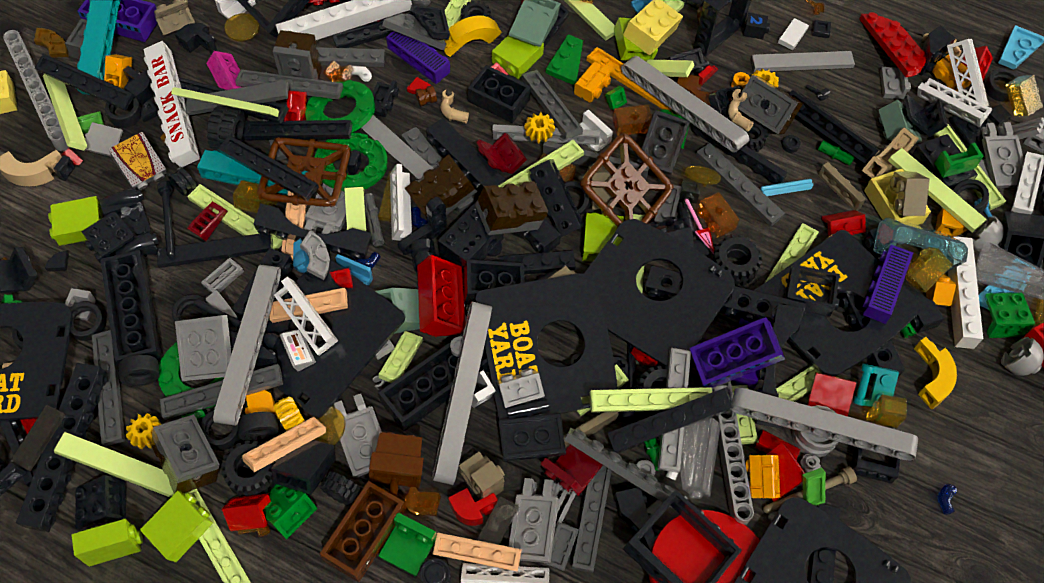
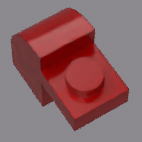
M288 91L287 107L289 110L283 121H306L307 92Z
M467 488L448 498L449 505L456 518L469 526L483 524L482 514H491L496 509L495 507L498 506V499L494 493L474 502Z

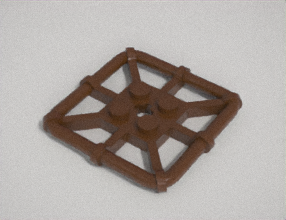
M621 133L603 153L598 155L597 161L586 172L582 181H580V186L583 187L585 193L602 210L601 213L607 216L617 227L623 223L612 211L617 202L625 210V220L633 219V208L638 204L646 212L641 221L648 224L652 218L657 216L658 210L669 198L672 190H674L673 184L653 162L654 159L648 156L627 133ZM620 145L621 164L616 169L609 161V157ZM628 145L643 161L637 169L629 163ZM602 165L611 174L606 182L590 180ZM648 166L664 185L648 184L641 176V173ZM624 182L629 184L630 189H625L626 184ZM592 188H605L613 197L612 200L606 204ZM648 190L664 191L652 207L643 198Z
M275 138L270 147L268 157L275 160L279 148L288 159V168L301 175V172L308 171L303 176L318 184L319 188L316 192L323 199L310 198L307 202L295 194L293 196L275 194L284 188L277 184L266 188L268 179L263 176L260 178L257 189L258 198L267 201L292 203L294 206L301 204L334 207L339 199L343 181L346 180L350 147L338 143L316 141V139ZM285 145L309 148L306 156L293 155ZM315 148L336 151L325 158L313 157ZM342 158L337 172L325 171L327 165ZM323 179L335 180L332 196H329L321 187Z

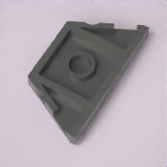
M402 13L386 18L383 21V27L444 50L446 47L444 40L432 38L413 15Z

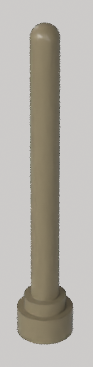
M850 466L841 469L838 476L825 481V490L841 483L850 485L856 482L857 477L854 470ZM803 490L765 505L763 511L767 514L776 511L787 499L792 497L803 499Z

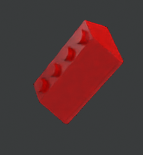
M430 255L417 265L420 332L435 337L463 334L465 311L462 266Z

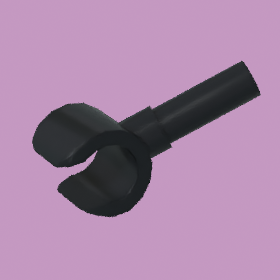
M808 84L806 85V89L817 94V98L820 101L829 98L827 94L830 93V90L828 88L820 91Z

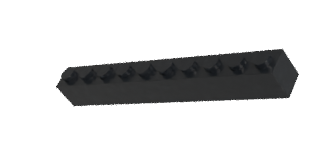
M444 118L426 129V140L437 149L441 157H446L448 154L451 156L477 192L481 193L484 186H499L506 181ZM545 218L538 230L519 232L520 236L524 240L527 239L531 243L532 248L539 253L550 252L560 244L561 234Z

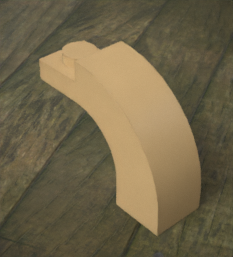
M903 128L881 154L872 157L862 171L871 178L892 172L896 167L888 161L889 158L901 148L908 153L919 138L906 128Z
M55 150L36 162L22 163L17 161L8 151L0 156V172L8 181L16 185H42L54 179L51 175L55 172L53 168L62 156Z

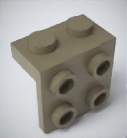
M187 0L172 1L173 4L168 6L162 4L156 7L157 10L154 11V16L163 36L177 32L187 24L195 23L188 8Z

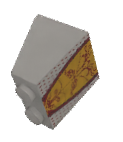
M143 132L109 148L113 161L131 188L136 187V189L142 190L151 181L157 182L165 177L166 169Z

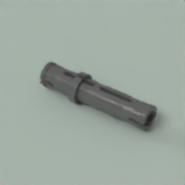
M367 193L364 195L365 215L369 223L372 244L374 246H382L385 241L378 217L379 209L376 207L374 195Z

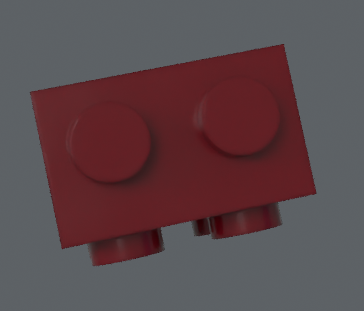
M504 133L493 145L480 139L476 142L479 146L478 150L488 158V164L494 169H500L502 172L513 174L527 160L507 133Z
M571 444L566 449V455H561L555 464L547 458L541 463L542 467L546 470L544 474L553 481L555 479L560 482L559 485L565 491L569 492L571 490L578 496L603 466V464Z

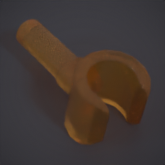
M806 0L814 7V14L824 13V3Z
M267 525L265 528L238 530V534L257 531L258 536L262 537L268 535L270 530Z

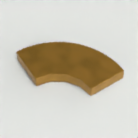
M36 28L34 42L36 45L48 48L50 57L69 56L64 39L57 35L56 32L45 28Z

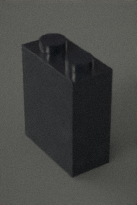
M312 440L279 458L271 468L273 484L312 495L335 462L334 445Z

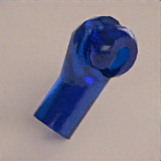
M419 207L411 209L413 226L419 229L428 223L427 220L421 218Z
M373 252L369 259H358L355 262L365 265L372 270L381 256Z
M952 484L944 485L937 496L944 515L955 512L950 501L954 494H957V488Z

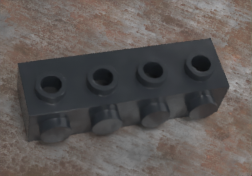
M549 159L529 169L531 172L530 178L532 182L535 181L547 206V214L550 218L552 217L555 223L554 228L561 234V237L585 227L554 159Z
M269 248L259 264L280 267L281 276L277 291L283 287L281 281L293 269L290 255ZM257 269L232 308L241 321Z

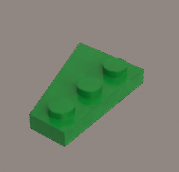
M568 34L546 68V74L575 85L578 77L583 40Z

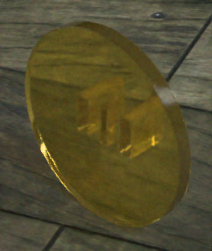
M240 13L230 17L226 21L224 28L229 38L236 41H245L257 34L259 23L252 15Z
M689 166L685 170L688 178L704 184V187L707 184H717L721 180V176L716 171L706 167Z
M330 407L321 418H316L326 427V433L313 440L335 445L342 438L346 423L343 414L338 409Z

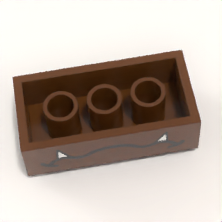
M368 481L319 555L322 560L359 583L393 531L395 516L397 513L403 515L406 511L405 502Z

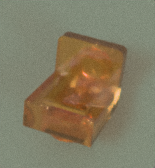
M332 61L323 73L331 82H344L350 80L354 68L350 64L340 67L335 61Z
M410 487L409 493L405 498V506L413 515L436 516L441 496L439 493L419 492L415 487Z

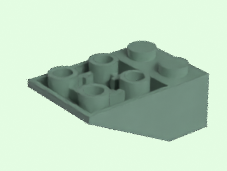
M524 0L509 32V36L541 47L557 20L561 3L553 0Z
M389 288L375 291L405 314L404 323L394 334L420 329L418 289Z

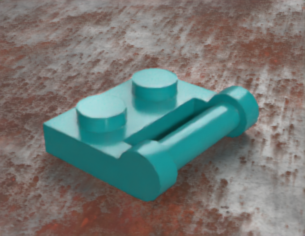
M862 364L861 370L863 373L857 396H854L853 403L890 410L899 372L897 370ZM875 373L871 394L868 399L865 398L870 375Z

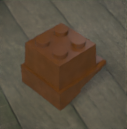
M380 432L376 451L371 454L369 466L370 482L389 484V493L396 497L399 486L420 488L424 458H421L422 437Z

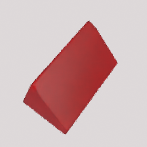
M763 430L755 446L756 449L768 454L778 445L784 443L796 460L801 450Z

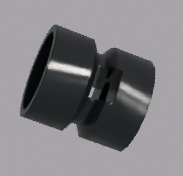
M418 239L410 245L414 271L418 273V264L430 255L436 256L434 242L430 239Z

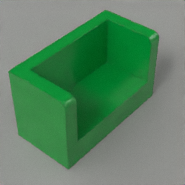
M972 143L966 152L949 156L946 151H942L934 164L944 178L975 169L984 156L976 143Z

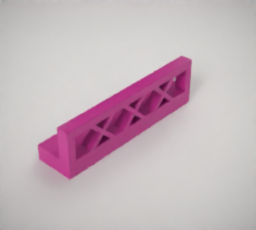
M214 51L206 64L218 87L226 90L242 88L241 86H236L235 81L240 69L232 54Z

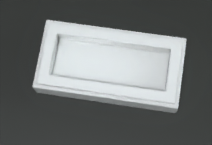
M794 18L778 43L793 50L807 31L809 25Z

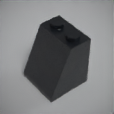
M1005 211L1002 220L1005 232L1004 238L1001 241L1002 245L1000 246V264L1040 269L1044 257V216Z

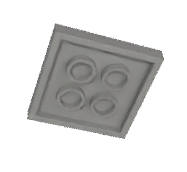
M227 315L175 321L181 380L189 381L225 377L232 354Z

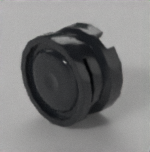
M182 167L177 168L173 175H168L170 182L183 196L187 195L186 191L197 187L192 177Z
M434 558L428 560L420 570L421 582L450 583L451 572L449 566L441 559Z

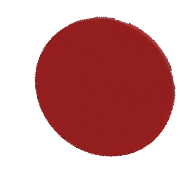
M702 510L704 515L712 523L717 524L721 531L728 538L733 539L734 543L742 550L716 582L734 583L760 540L746 525L737 522L735 518L717 511ZM681 515L670 521L660 531L651 548V552L684 583H704L725 558L717 548ZM748 570L744 580L750 583L755 574ZM649 575L650 583H658Z

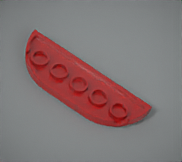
M873 12L861 14L859 20L905 77H912L919 74L926 62L925 52L908 32L900 26L901 24L898 21L878 16V14Z

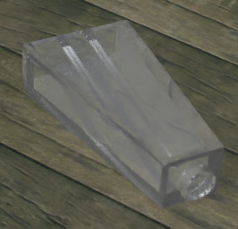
M984 241L976 263L977 282L1044 299L1043 269L990 242Z
M714 418L684 427L680 465L682 490L689 493V497L702 499V496L710 497L721 426Z

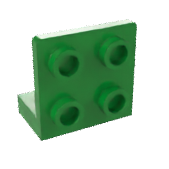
M987 293L985 295V300L993 318L987 330L989 338L1024 337L1031 331L1035 321L1023 293Z
M276 484L267 493L271 502L263 509L265 518L287 540L318 508L306 493Z
M397 513L394 518L395 527L382 548L379 557L413 576H417L435 544L436 531Z

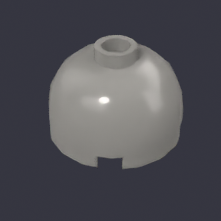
M995 216L986 218L988 222L982 224L973 233L971 231L967 233L966 237L973 239L974 250L979 252L995 251L1002 245L1001 241L1004 238L1005 231L1003 225Z
M1025 337L1011 346L1013 350L1009 355L1005 352L1001 359V364L1015 375L1024 376L1031 373L1035 374L1041 369L1044 352L1037 341L1033 338Z

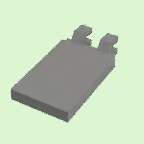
M1004 122L1002 126L998 127L999 136H997L995 124L987 123L986 127H982L981 130L983 136L982 144L991 182L996 188H1016L1024 162L1018 135H1013L1011 122Z
M323 183L322 188L329 196H332L333 188ZM340 192L339 199L332 208L330 206H310L305 215L306 225L304 229L316 233L317 227L323 228L321 234H333L340 231L346 221L345 192ZM319 194L315 197V199H323Z
M361 394L353 396L358 410L346 414L342 400L334 403L338 418H335L333 421L353 478L369 473L371 454L376 451L379 433L382 432L373 407L365 406Z
M525 478L523 493L516 496L509 547L522 549L520 561L550 563L559 505L558 496H555L557 484L553 480H545L543 495L536 494L537 482H534V479Z

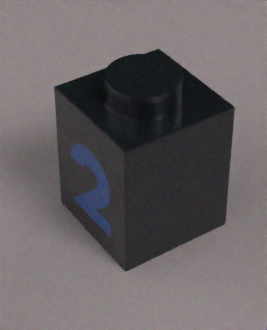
M748 12L743 36L763 40L765 33H768L770 23H767L768 16Z

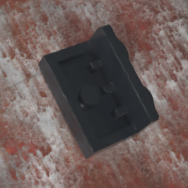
M701 48L668 57V60L693 61L694 67L691 72L695 71L696 74L701 73L710 65L709 61L705 62Z
M392 80L391 85L377 82L372 93L375 101L374 115L386 117L388 112L392 110L393 100L399 94L396 80Z

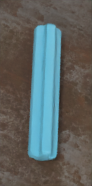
M811 179L762 186L760 190L766 196L809 190L812 189L813 183Z

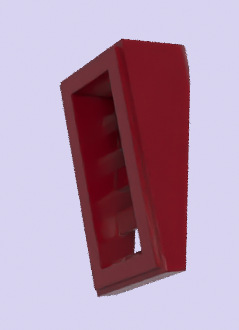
M212 201L191 222L187 229L207 241L228 211ZM213 209H216L217 211H219V213L215 214L212 211ZM211 215L214 218L211 220L208 218V216Z

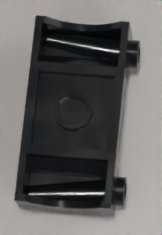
M136 187L100 199L99 202L104 216L116 212L134 234L133 240L115 250L116 255L140 250L142 255H157V244H159L156 234L152 233L142 204V200H144L143 194Z

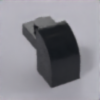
M190 23L175 32L178 44L189 53L193 52L200 45L210 53L217 50L214 37L209 34L207 26L202 23Z
M127 66L123 71L130 83L124 89L134 94V97L142 107L154 95V91L151 88V78L146 70L140 73L137 69L133 70Z

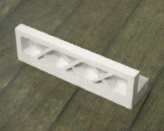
M966 39L947 45L958 92L963 95L965 92L967 97L971 95L976 101L989 106L973 40ZM962 45L963 53L959 58L954 55L953 47ZM960 62L967 64L968 69L965 74L958 72L957 67ZM965 78L972 83L969 91L962 87Z
M931 78L925 84L921 83L918 87V97L930 103L940 99L946 111L978 127L982 125L992 111V108Z
M1031 152L1026 153L1012 206L1013 212L1032 214L1043 170L1044 155Z
M396 164L390 173L392 240L399 241L412 233L411 199L405 190V187L410 184V173L402 172V164Z
M286 277L281 281L284 287L274 296L317 355L320 356L338 340L297 284L289 277ZM288 291L292 295V302H285L282 299V296ZM295 306H300L303 310V317H296L294 315ZM306 321H311L314 325V332H307L305 330ZM317 336H322L325 342H327L320 348L316 345Z
M463 563L461 583H549V568L519 566L517 572L483 564ZM467 571H469V572H477V574H466V573H467ZM513 574H519V575H521V576H520V577H514V576H512V575H513ZM534 576H544V578H535Z

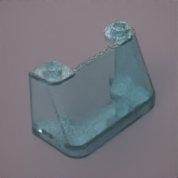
M891 217L885 218L879 223L873 252L882 254L883 250L886 251L890 245L896 246V243H908L930 250L929 259L936 262L937 271L944 273L967 261L968 248L966 244L946 233Z

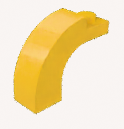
M468 17L449 28V40L443 39L446 42L444 51L446 55L451 57L465 43L471 40L482 39L490 44L502 32L496 21L489 17Z
M925 337L920 340L914 350L929 365L933 378L932 382L926 385L918 395L932 410L953 390L957 379V370L949 351L946 348L939 351L936 345Z

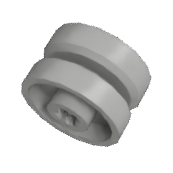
M820 405L812 406V407H815V408H819V409H822V410H826V411H829V412L836 413L834 410H832V409H830V408H828V407H826V406H820ZM792 429L794 444L804 454L823 457L829 454L839 443Z

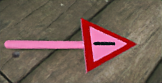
M685 199L699 228L695 233L714 254L710 228H702L689 200Z

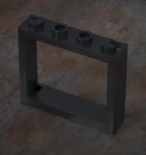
M248 0L237 1L268 33L278 37L276 24L295 19L310 0H289L271 23Z
M705 0L693 48H701L702 54L705 57L744 25L751 0ZM732 1L729 15L716 26L719 11Z
M675 490L623 547V550L658 583H684L639 541L666 509L671 506L725 556L704 582L716 583L742 550L734 543L733 539L728 538L721 531L717 524L712 523L702 510L696 508L688 501L686 496Z

